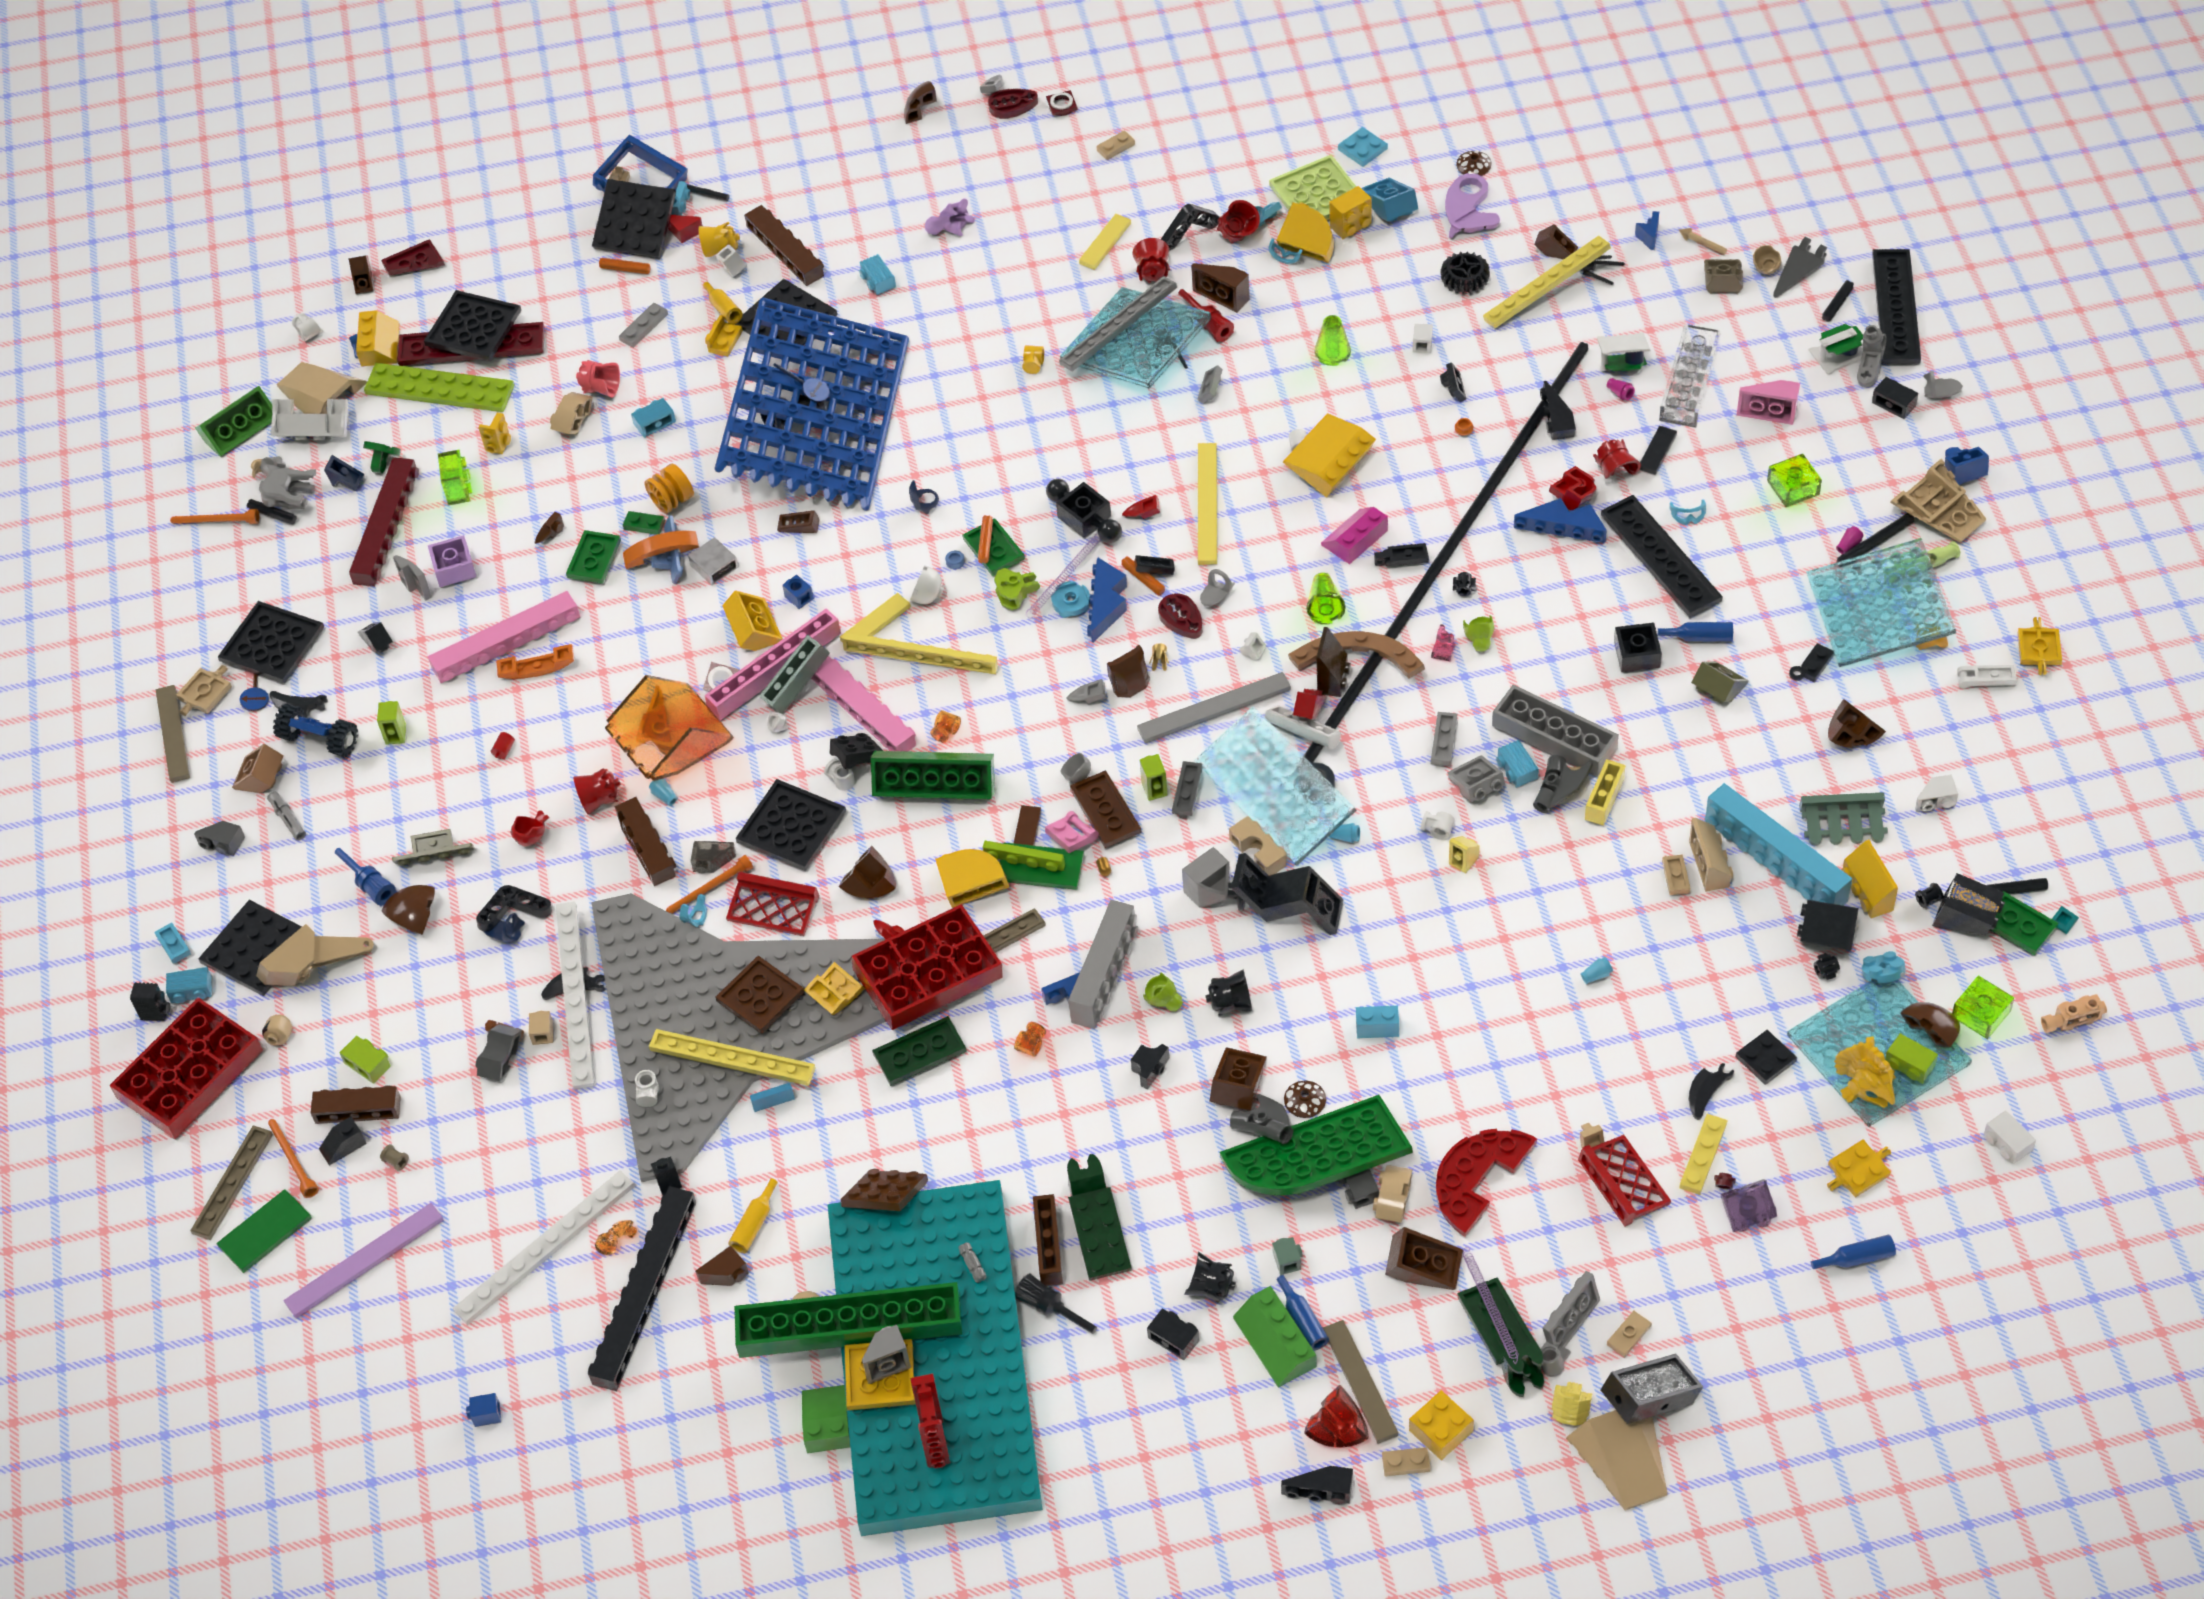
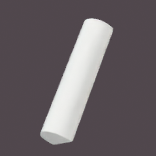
M1280 705L1265 711V720L1327 748L1334 749L1340 741V731L1312 719L1294 716L1293 711Z

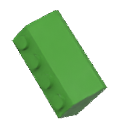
M257 386L196 426L195 430L205 444L221 457L272 422V403L261 387Z
M1271 1285L1251 1295L1233 1315L1234 1321L1278 1388L1317 1367L1316 1353Z

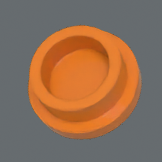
M1460 418L1456 422L1455 432L1457 434L1466 436L1473 432L1474 426L1470 419Z

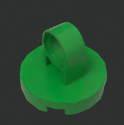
M364 441L363 449L373 451L370 466L373 473L383 474L386 469L388 455L400 456L401 453L400 448L393 446L391 448L385 444Z

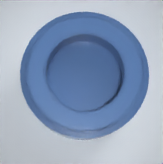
M957 550L947 553L945 556L947 567L954 570L963 567L965 564L964 554Z

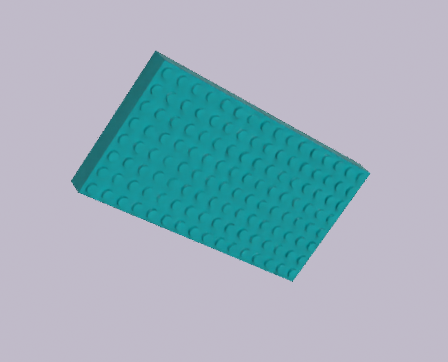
M993 1180L919 1191L901 1211L842 1207L841 1202L827 1204L836 1295L952 1282L958 1283L960 1293L962 1335L912 1340L914 1377L928 1374L934 1375L950 1464H946L941 1468H928L918 1427L920 1420L916 1403L914 1405L847 1410L857 1522L860 1535L868 1536L1043 1510L1001 1181ZM966 1242L970 1243L972 1251L975 1253L981 1268H983L986 1274V1279L980 1283L975 1282L964 1261V1257H962L959 1251V1246ZM841 1347L846 1396L845 1347Z

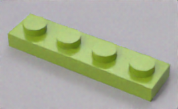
M984 840L982 846L983 851L991 854L997 860H1006L1011 864L1022 863L1033 868L1037 866L1044 867L1050 871H1063L1065 867L1063 854Z

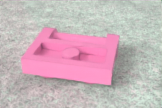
M1069 811L1064 818L1045 826V833L1068 853L1095 841L1099 836V833L1094 828H1089L1083 823L1074 811ZM1072 824L1075 825V826H1076L1079 830H1081L1085 835L1081 836V835H1080L1076 830H1074L1070 825H1072Z

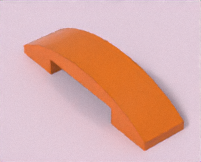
M671 531L657 534L635 543L623 552L625 568L629 569L642 565L645 558L678 548L681 553L699 548L696 531Z
M568 644L554 647L553 653L518 661L515 656L496 660L498 678L525 679L558 671L574 662L573 645Z

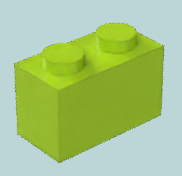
M378 702L377 723L385 745L405 743L406 722L399 702Z
M1159 754L1148 755L1139 759L1141 783L1148 801L1168 796L1166 771Z
M1900 1033L1887 1050L1885 1060L1890 1063L1892 1069L1899 1070L1910 1079L1917 1080L1923 1084L1936 1066L1938 1054Z
M357 1035L339 1052L345 1065L373 1084L391 1067L388 1061L389 1056L384 1050L376 1049L368 1039L365 1038L363 1040Z

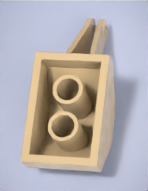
M305 924L260 962L256 976L265 985L295 986L299 982L301 984L304 983L311 976L310 972L314 968L369 954L373 949L374 943L368 937L315 936V932Z

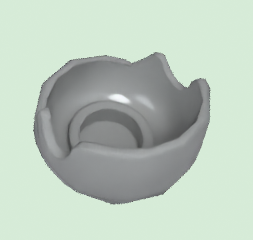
M1077 753L1063 764L1060 773L1071 783L1082 781L1088 777L1091 771V762L1082 753Z

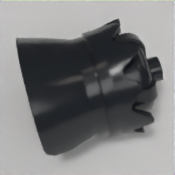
M1244 969L1226 978L1211 979V984L1208 985L1209 994L1205 995L1207 1003L1211 1002L1214 1011H1219L1218 1017L1233 1010L1253 1011Z
M1198 1251L1192 1280L1184 1295L1207 1296V1298L1219 1303L1228 1296L1229 1290L1234 1291L1236 1282L1233 1281L1234 1271L1230 1269L1232 1264L1215 1262Z

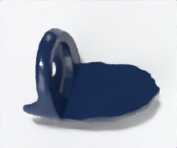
M915 480L910 483L909 497L915 510L921 511L926 515L929 514L930 510L939 502L938 494L929 488L917 490ZM925 493H932L935 496L934 501L931 503H920L919 498Z
M512 913L506 921L500 920L492 930L483 932L493 939L511 943L521 937L520 929L525 924V921L520 919L516 913Z

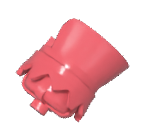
M591 360L581 362L582 365L579 367L576 379L582 387L581 390L584 391L583 394L598 392L611 398L614 397L620 384L619 365L614 362L602 364Z

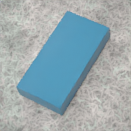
M791 1083L750 1095L754 1112L795 1100Z

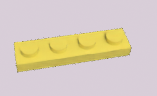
M1706 1114L1681 1179L1679 1189L1701 1195L1728 1120Z

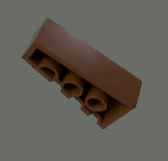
M637 796L614 806L621 830L653 886L655 887L676 877L674 870L677 867L672 856L668 857L666 845L664 842H660V836L656 828H653L651 820L643 810Z

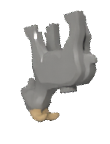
M280 456L253 460L250 466L252 469L251 476L255 478L259 472L267 476L259 484V491L261 492V499L264 505L267 507L282 506L287 509L305 510L308 500L304 498V494L294 496L290 492L302 491L312 494L315 485L299 480L313 479L317 474L316 469L300 471L285 468L286 464L282 463L283 459Z

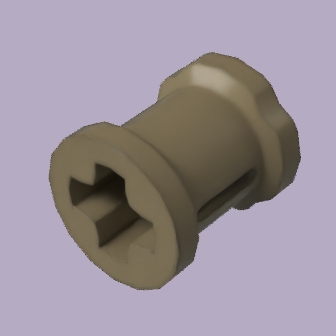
M388 1144L382 1150L380 1159L384 1163H390L395 1170L400 1171L407 1165L409 1155L405 1152L397 1151L392 1144Z

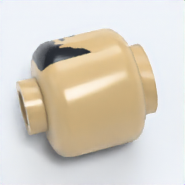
M281 1014L273 1015L267 1019L262 1029V1036L270 1045H283L287 1042L293 1026L286 1016Z

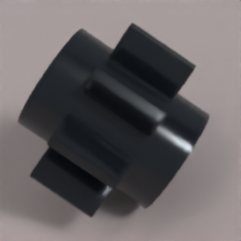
M1461 572L1457 577H1453L1452 590H1456L1460 596H1468L1471 594V591H1476V578H1472V575L1468 572Z
M1827 953L1818 955V960L1813 964L1816 975L1823 977V979L1826 978V980L1835 978V973L1840 970L1838 959Z

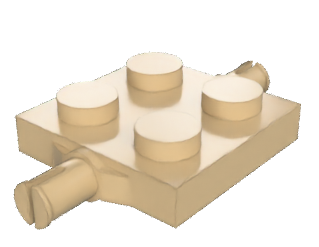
M221 664L215 672L200 667L176 694L178 700L186 703L179 712L186 716L193 708L208 714L232 688L231 683L221 677L228 668Z

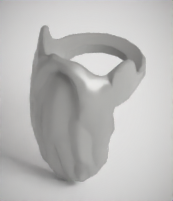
M1934 371L1923 375L1927 380V384L1924 387L1925 397L1945 398L1953 396L1962 390L1963 385L1961 382L1953 378L1935 379Z
M1220 569L1211 570L1208 575V585L1200 594L1201 603L1204 606H1213L1221 602L1232 590L1235 582L1232 583L1224 571ZM1215 574L1222 576L1225 584L1215 581Z

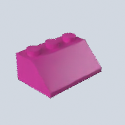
M1374 506L1359 509L1321 542V546L1350 565L1388 531V516Z

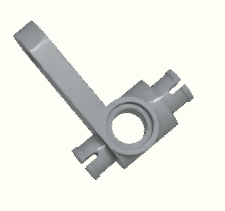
M1875 325L1867 326L1863 334V354L1857 372V381L1862 387H1871L1875 384L1886 347V334H1882L1881 330ZM1866 375H1869V376H1870V377L1867 378V380H1864V378H1863V377H1866Z

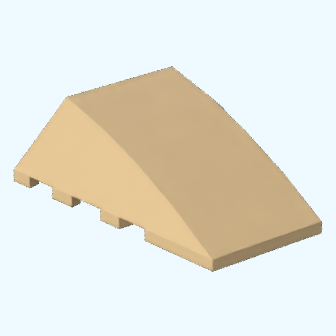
M301 362L276 385L288 399H294V405L303 414H327V399H336L345 390L356 394L367 381Z
M1941 458L1928 469L1924 478L1907 492L1901 491L1890 503L1961 543L1987 519L1974 501L1967 497L1965 494L1966 490L1963 486L1958 485L1954 479V474L1947 470L1944 466L1945 462Z
M1614 1410L1588 1419L1566 1437L1567 1441L1577 1449L1580 1457L1584 1461L1586 1460L1593 1469V1473L1604 1482L1607 1490L1625 1511L1668 1495L1653 1417L1627 1424L1620 1414Z

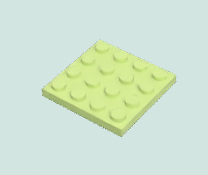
M1332 154L1269 180V186L1288 211L1293 202L1298 204L1301 202L1320 212L1326 220L1330 219L1329 202L1357 187Z

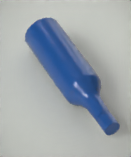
M1686 622L1677 628H1657L1658 636H1676L1686 642H1732L1734 634L1733 622Z
M1890 1234L1841 1246L1831 1256L1811 1261V1267L1813 1270L1831 1265L1849 1268L1895 1256L1896 1248L1893 1238Z
M1280 1275L1276 1280L1286 1296L1285 1307L1312 1349L1316 1351L1323 1348L1329 1342V1337L1305 1297L1295 1293L1285 1276Z

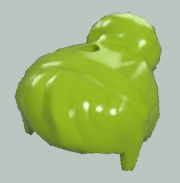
M1492 616L1477 617L1471 620L1469 625L1463 620L1464 633L1473 642L1474 649L1479 652L1488 650L1491 645L1490 638L1494 632Z
M1161 972L1160 975L1152 977L1147 982L1143 998L1148 1004L1155 1007H1166L1169 1011L1173 1012L1181 1008L1183 1004L1182 996L1177 993L1174 982Z

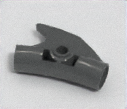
M1560 755L1550 756L1547 761L1543 783L1533 803L1534 808L1541 813L1547 814L1552 807L1576 793L1587 779L1593 766L1592 762H1587L1578 770H1571L1567 766L1564 757Z
M1257 1094L1256 1099L1260 1104L1258 1108L1246 1112L1237 1110L1232 1112L1230 1127L1233 1130L1258 1134L1282 1144L1288 1143L1292 1138L1293 1129L1290 1126L1284 1106L1269 1097Z

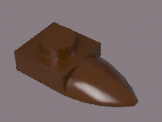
M554 511L539 530L534 544L541 543L549 537L554 539L562 531L564 523L560 513Z

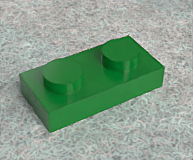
M628 511L623 522V529L657 535L661 533L665 518L661 515Z

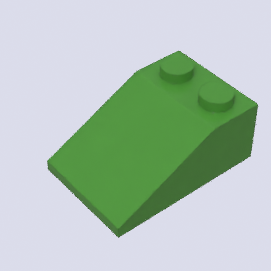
M844 1385L802 1390L803 1441L807 1454L850 1448Z

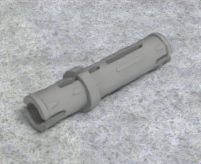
M277 791L271 792L267 796V800L273 806L274 813L280 816L295 840H302L306 836V832L290 811V806L287 802L283 801Z

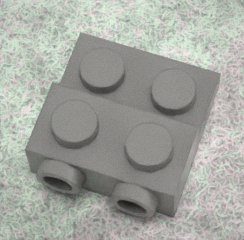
M1482 755L1447 772L1448 778L1459 787L1460 793L1470 802L1482 800L1486 794L1500 791L1505 785L1503 772Z

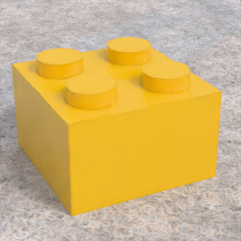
M1357 186L1329 202L1330 228L1343 240L1357 231L1372 224V198L1361 187Z
M1440 1390L1409 1418V1431L1442 1461L1473 1433L1474 1419Z

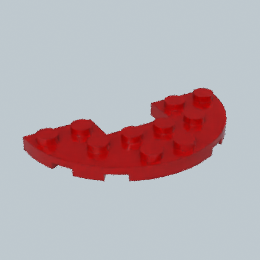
M1497 1128L1479 1131V1134L1469 1138L1466 1136L1451 1147L1442 1159L1437 1171L1436 1198L1444 1218L1452 1228L1464 1237L1468 1235L1490 1206V1201L1473 1191L1495 1163L1514 1174L1537 1144L1538 1138L1511 1129V1131H1497Z

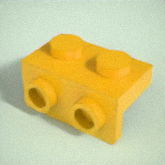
M497 412L490 426L480 424L478 427L485 451L503 454L505 448L511 442V434H509L508 423L505 420L504 414Z

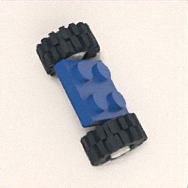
M287 703L281 705V708L279 707L278 709L279 713L275 714L276 719L273 720V723H275L273 729L275 730L273 733L278 738L295 741L298 738V734H301V730L326 736L328 739L326 741V745H328L326 748L329 750V753L348 757L352 753L351 750L355 749L354 744H357L356 738H358V729L355 723L342 719L336 720L335 724L323 723L314 718H306L301 707Z

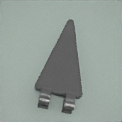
M1806 236L1802 239L1799 246L1794 245L1773 292V297H1779L1825 263V257L1827 256L1825 251L1828 247L1820 244L1815 254L1809 252L1811 249L1809 244L1812 239Z

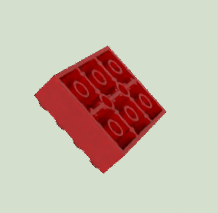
M962 904L851 956L854 973L891 1030H895L1003 978L1001 961Z
M198 997L109 1086L119 1101L173 1139H176L263 1051V1048L255 1035Z

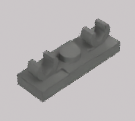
M1182 762L1172 806V814H1178L1179 818L1187 819L1188 816L1193 814L1203 763Z

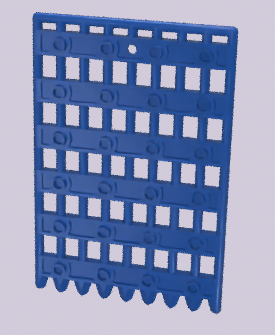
M760 298L714 470L720 473L726 466H730L731 473L735 478L740 477L744 471H749L750 479L753 483L760 481L764 475L768 476V482L772 488L778 486L784 480L790 492L796 491L800 485H803L809 497L814 496L818 490H822L827 502L834 500L838 494L842 495V502L846 507L852 505L857 499L860 500L863 510H869L909 337L904 334L775 300ZM760 325L771 327L769 337L758 334ZM778 330L789 332L787 341L776 339ZM796 334L807 337L805 346L794 343ZM814 339L825 342L823 351L812 348ZM832 344L843 346L841 355L830 353ZM850 348L861 351L859 360L848 358ZM753 352L764 355L762 364L751 362ZM868 353L879 356L877 365L866 362ZM771 357L781 359V367L786 370L789 362L800 364L798 374L791 373L803 381L813 378L805 376L807 366L818 369L816 378L826 383L829 388V396L825 400L829 401L827 411L817 409V402L810 400L809 406L798 404L800 394L805 395L802 389L803 384L779 369L769 366ZM886 358L896 360L895 369L884 367ZM825 371L836 374L834 383L823 380ZM843 376L854 378L852 388L841 385ZM746 380L756 382L754 392L743 389ZM861 381L872 383L870 392L859 390ZM764 385L775 387L772 397L762 394ZM879 385L890 388L888 397L877 395ZM782 389L793 392L791 401L780 399ZM836 404L847 406L845 416L834 413ZM738 408L749 410L747 420L736 418ZM854 409L865 411L863 420L852 418ZM756 413L768 415L765 425L754 422ZM873 413L883 416L881 425L871 423ZM775 418L786 420L784 429L772 427ZM793 422L804 425L802 434L791 432ZM811 427L822 429L820 439L809 437ZM829 432L841 434L838 444L827 441ZM731 436L742 439L739 449L728 446ZM848 437L859 439L857 449L846 446ZM749 441L760 444L758 453L747 451ZM866 441L877 444L875 453L864 451ZM767 446L778 448L776 458L765 456ZM786 451L797 453L795 463L784 460ZM804 455L815 458L813 468L802 465ZM823 460L833 463L832 472L820 470ZM841 465L852 467L850 477L839 475ZM859 470L870 472L868 482L857 479Z

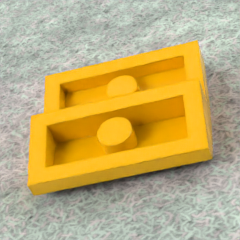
M833 962L821 977L817 974L804 991L829 1013L835 1015L849 1005L865 988L837 963Z

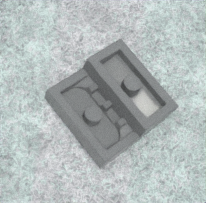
M398 555L393 556L401 582L407 590L412 592L417 589L425 601L432 598L423 571L408 559Z

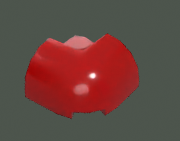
M1574 466L1563 473L1562 479L1550 485L1549 492L1558 499L1561 498L1568 510H1574L1589 501L1597 488L1594 483L1595 479L1591 475Z

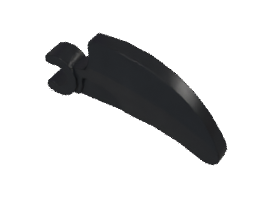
M277 691L269 693L270 699L277 709L287 703L301 707L304 710L305 716H308L309 711L315 708L320 711L325 710L324 703H328L326 695L300 697L282 694Z
M583 967L585 990L605 991L604 985H597L599 982L605 981L604 975L600 974L590 977L588 976L589 969ZM562 973L554 977L541 993L543 1000H549L564 994Z
M1721 1063L1718 1071L1714 1073L1703 1068L1692 1081L1688 1101L1691 1113L1696 1120H1700L1703 1117L1708 1101L1725 1081L1733 1077V1069L1729 1073L1723 1072L1725 1063Z

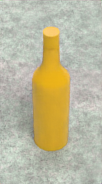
M704 282L703 287L709 293L710 303L724 316L728 323H738L743 316L742 310L722 289H714L709 282Z
M770 1178L762 1194L752 1199L728 1241V1245H731L735 1251L743 1254L748 1252L770 1211L769 1199L778 1184L776 1179Z

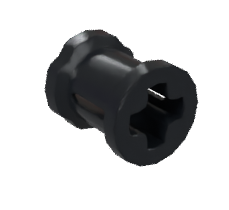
M1933 882L1930 884V887L1922 891H1916L1915 897L1919 905L1926 908L1929 906V903L1943 899L1944 894L1941 887Z

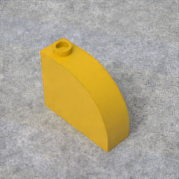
M1293 202L1276 239L1277 244L1291 252H1299L1301 249L1303 250L1301 255L1329 263L1334 250V237L1329 223L1317 210L1310 208L1305 203L1300 202L1298 204Z
M963 849L935 858L947 899L952 908L1010 887L998 860L985 851Z

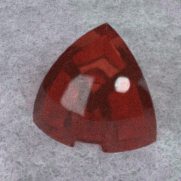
M1341 1385L1337 1386L1321 1402L1322 1407L1316 1414L1311 1415L1304 1430V1434L1313 1441L1335 1448L1355 1446L1369 1439L1368 1429L1359 1408Z

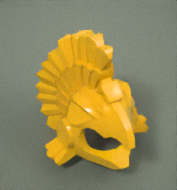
M1873 1036L1867 1037L1865 1043L1860 1041L1859 1044H1854L1852 1047L1841 1050L1836 1055L1834 1060L1836 1063L1834 1067L1837 1069L1836 1073L1839 1075L1846 1074L1853 1078L1848 1081V1086L1840 1090L1842 1097L1848 1103L1859 1097L1882 1108L1887 1107L1888 1102L1890 1105L1895 1104L1892 1080L1896 1078L1894 1075L1895 1071L1891 1069L1890 1063L1885 1060L1884 1053L1875 1047ZM1866 1091H1871L1875 1093L1878 1097H1869L1866 1094Z

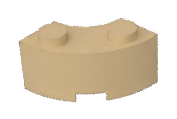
M576 392L564 395L555 414L553 413L550 417V429L566 434H578L582 421L586 416L590 415L593 397Z
M1387 1165L1385 1171H1380L1378 1183L1381 1184L1379 1198L1375 1197L1373 1202V1211H1376L1375 1218L1402 1222L1410 1191L1413 1169Z

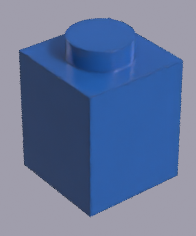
M496 1393L469 1397V1406H466V1414L468 1420H472L474 1427L501 1423L500 1401Z

